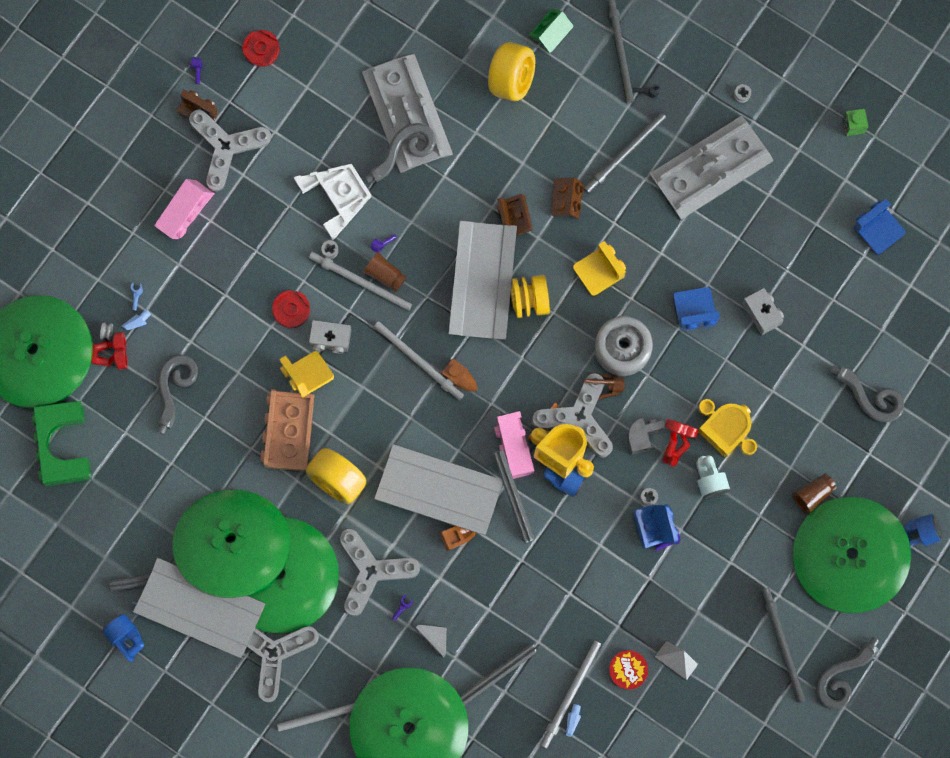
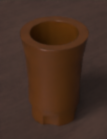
M379 252L374 255L363 271V274L374 278L395 292L399 290L406 280V276Z
M825 473L806 486L794 491L792 497L804 513L810 514L820 502L836 489V483Z

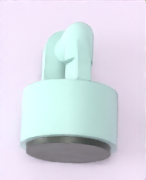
M708 455L698 458L696 465L701 479L697 482L702 497L708 499L727 493L730 487L726 474L718 473L713 457Z

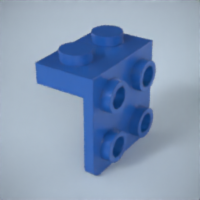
M887 199L874 203L870 207L872 210L867 214L865 212L861 213L856 218L857 222L853 227L877 255L884 252L905 235L904 228L888 211L891 204Z
M709 287L681 291L674 294L673 298L680 330L686 329V331H690L701 326L712 327L718 323L720 319L719 311H715Z
M652 504L633 510L642 548L660 543L678 542V530L674 526L672 519L673 511L668 504Z

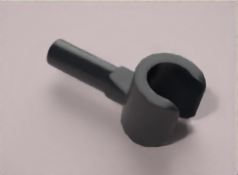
M654 84L650 88H633V92L645 93L651 98H656L659 93H654L652 89L658 90L660 86Z

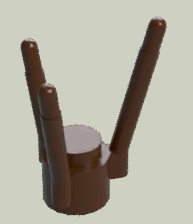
M596 373L608 380H583V383L608 384V390H612V392L600 395L598 400L619 396V392H624L625 389L624 377H618L617 375Z

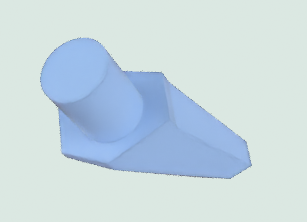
M145 309L140 316L136 314L121 327L125 330H130L146 325L145 320L151 314Z
M576 704L573 705L572 711L568 713L566 736L568 737L572 736L581 718L579 715L581 706Z

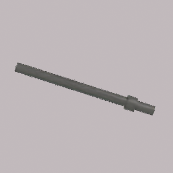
M608 0V16L612 22L626 101L629 104L634 102L619 24L620 14L616 8L615 0Z
M660 113L601 172L598 171L592 177L593 179L584 187V191L589 194L598 184L601 185L606 180L605 177L663 122L666 116Z
M762 589L766 602L765 608L767 613L770 614L798 703L805 701L779 620L777 604L773 601L770 589Z

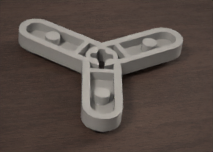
M195 110L189 118L190 125L215 149L206 180L207 187L211 191L217 192L224 188L234 154L265 147L271 141V133L264 127L228 135L202 110ZM219 138H220L221 141L224 142L225 144H226L227 142L230 143V144H229V148H230L229 150H227V149L222 150V149H221V148H222V144H221V142L218 140Z
M596 373L590 374L586 378L604 380L602 376ZM584 383L574 407L537 410L532 417L533 426L544 430L553 429L561 424H571L582 428L588 446L598 457H607L613 449L612 442L591 415L604 384ZM583 408L584 411L582 417L585 419H581L580 421L576 420L577 416H575V414L578 415L581 409Z
M353 529L343 531L340 536L343 548L360 571L344 604L345 611L351 616H358L363 612L378 581L410 579L416 577L420 572V565L413 558L376 560L359 534ZM374 566L377 573L372 574L369 580H366L368 577L366 569Z
M305 627L276 641L271 640L256 628L254 629L247 647L262 657L258 689L261 700L267 703L276 700L279 693L282 660L314 646L319 639L316 629ZM264 647L271 650L276 648L278 656L269 658L270 654Z

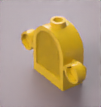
M705 399L701 401L699 412L704 416L710 417L699 428L698 433L725 458L738 445L741 446V451L745 455L755 453L757 450L756 442L752 439L745 440L751 429V417L749 415L751 411L746 405L726 404L715 412V405L711 400Z
M561 424L554 427L548 434L542 428H535L532 431L531 441L537 445L534 458L564 479L575 467H578L577 472L582 477L592 475L593 463L583 459L587 439L582 428L571 424Z

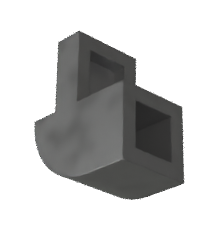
M640 418L633 423L627 438L631 455L650 451L651 444L648 435L663 432L666 428L664 420H650L645 425L643 418Z

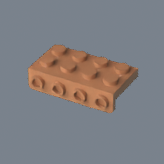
M271 389V394H267L266 404L269 406V413H265V424H268L267 432H263V443H266L265 451H261V462H264L265 468L306 471L309 458L314 394H308L302 398L300 393L278 392L274 389Z

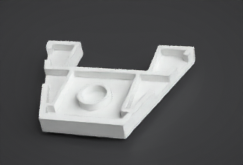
M352 164L331 168L323 172H313L310 175L294 177L303 194L320 184L338 211V216L323 224L332 240L337 237L371 198L369 190Z

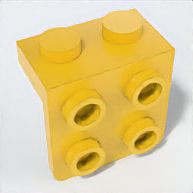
M605 241L598 245L595 252L573 266L574 271L592 296H596L623 279L626 273L624 263L621 260H617L614 255L616 254L615 250L610 244L607 245Z
M317 351L310 353L294 364H291L287 356L279 359L282 367H280L281 372L285 378H290L289 383L294 391L298 390L302 398L334 379L332 371Z

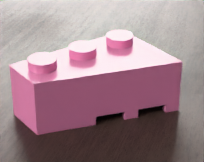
M186 179L154 226L172 239L182 238L187 231V227L195 220L199 212L215 193L197 180Z
M520 411L497 417V427H494L496 438H500L502 445H499V450H503L513 479L534 474L533 463L525 438V430L520 420Z

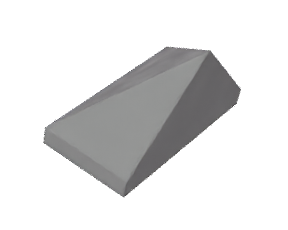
M418 625L416 630L444 658L446 656L447 628Z
M667 641L655 656V658L685 680L689 678L698 665L684 650Z

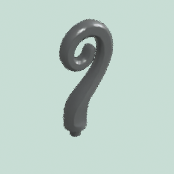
M413 123L401 128L392 139L384 160L371 168L370 171L372 173L365 176L367 181L370 183L376 179L379 182L391 172L401 143L413 133L423 134L426 138V146L423 149H417L415 144L418 142V138L413 136L407 142L409 153L415 157L429 155L436 144L433 130L422 123Z
M186 355L171 357L164 363L159 372L158 389L163 409L157 422L160 426L157 432L162 435L165 434L167 429L171 430L176 415L175 404L168 386L170 372L178 365H184L189 369L190 374L186 379L180 377L181 373L179 370L173 372L172 380L180 387L191 386L198 376L197 364Z
M843 365L840 368L832 366L830 372L836 375L835 379L850 387L859 406L870 418L888 423L897 420L902 415L904 400L899 392L891 388H884L875 395V404L882 410L887 407L883 400L885 396H890L895 402L892 411L888 413L880 412L869 403L859 378L852 370Z
M872 637L869 643L865 642L855 656L838 661L822 672L817 681L816 694L823 706L829 709H840L849 703L852 697V689L845 680L838 679L830 685L832 691L838 688L844 691L843 697L838 700H834L827 695V684L836 674L864 666L870 662L879 650L876 647L879 642L878 639Z

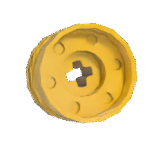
M545 275L532 276L531 285H527L525 277H521V286L518 285L517 278L512 279L511 301L517 318H522V309H525L526 317H530V308L533 307L536 315L550 314Z

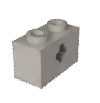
M765 288L748 296L742 303L761 335L780 326L784 321L780 308H776L773 303L774 298L769 291L766 292ZM762 308L768 310L767 314L761 312Z
M313 320L309 340L310 347L317 351L330 349L333 353L343 354V351L348 352L351 325ZM329 335H333L334 339L327 341L326 337L329 338Z

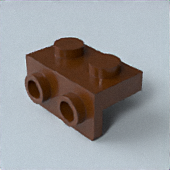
M183 89L180 94L182 102L177 109L179 114L190 118L192 112L202 110L213 120L216 119L218 111L214 102L209 99L203 100L199 98L200 96L192 90L188 92Z
M575 177L554 178L550 215L554 217L571 216L574 219H579L582 209L583 183Z
M524 194L508 199H497V210L502 218L501 225L517 226L516 236L533 230Z

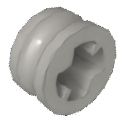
M744 84L737 86L733 94L734 99L740 103L748 101L751 96L750 87ZM741 90H743V92L747 93V95L742 97L741 94L738 93Z
M332 240L324 242L321 247L325 258L333 259L339 253L338 245ZM327 246H329L330 248H333V247H334V248H335V249H333V252H334V253H332V254H331L330 252H327V253H326V252H325V251H327V248H326V247H327Z
M103 322L100 330V339L107 338V340H111L113 324L107 325L106 322Z
M652 488L643 490L640 496L642 504L645 506L655 504L658 500L656 490ZM652 493L654 501L650 500V502H647L644 494Z

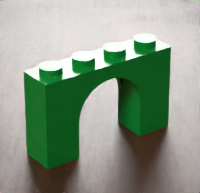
M81 401L34 407L32 422L33 425H36L37 432H34V441L39 447V451H36V459L41 465V470H38L39 481H42L45 486L92 480L90 461L87 457L60 460L53 457L49 450L50 438L56 430L64 426L85 423L84 409Z

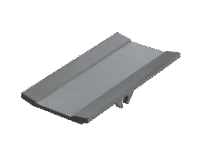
M415 54L386 62L362 72L389 145L401 128L413 123L427 125L435 134V147L425 157H415L407 150V142L413 136L418 138L415 147L419 150L423 149L426 146V138L423 134L413 133L403 140L396 158V164L400 173L439 158L453 155Z
M740 116L654 170L649 176L669 201L679 219L682 220L774 160L743 116Z
M460 221L449 334L506 340L517 226Z
M393 444L374 499L486 535L503 482L502 479Z
M157 558L152 573L133 612L242 658L265 603L248 596L219 598L205 594L191 586L181 575L176 565Z

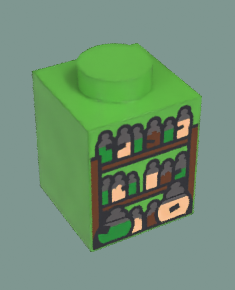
M865 109L846 111L843 117L846 136L865 134L868 128Z

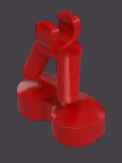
M124 332L115 333L112 342L105 341L94 344L91 362L108 367L114 362L118 370L127 369V344ZM113 348L115 350L109 359L98 356V352L105 349Z
M667 418L665 427L670 431V441L662 461L675 467L678 459L690 447L686 437L696 438L699 429ZM677 434H679L683 444L675 450Z

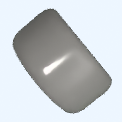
M629 316L615 317L604 323L597 333L594 344L595 356L599 364L607 372L617 376H629L639 372L649 361L653 348L652 337L648 328L641 321ZM625 341L629 344V347L622 348L619 342Z

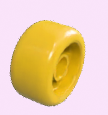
M512 42L503 43L498 47L492 58L488 74V87L494 96L510 101H519L527 94L535 71V55L532 49Z
M328 448L319 450L306 468L307 476L315 485L332 498L344 504L352 503L366 485L365 476L355 465Z

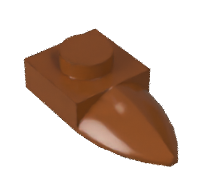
M454 358L441 372V375L452 381L460 389L466 391L478 390L476 382L468 372V369Z
M457 526L439 533L446 551L465 544L476 534V532Z

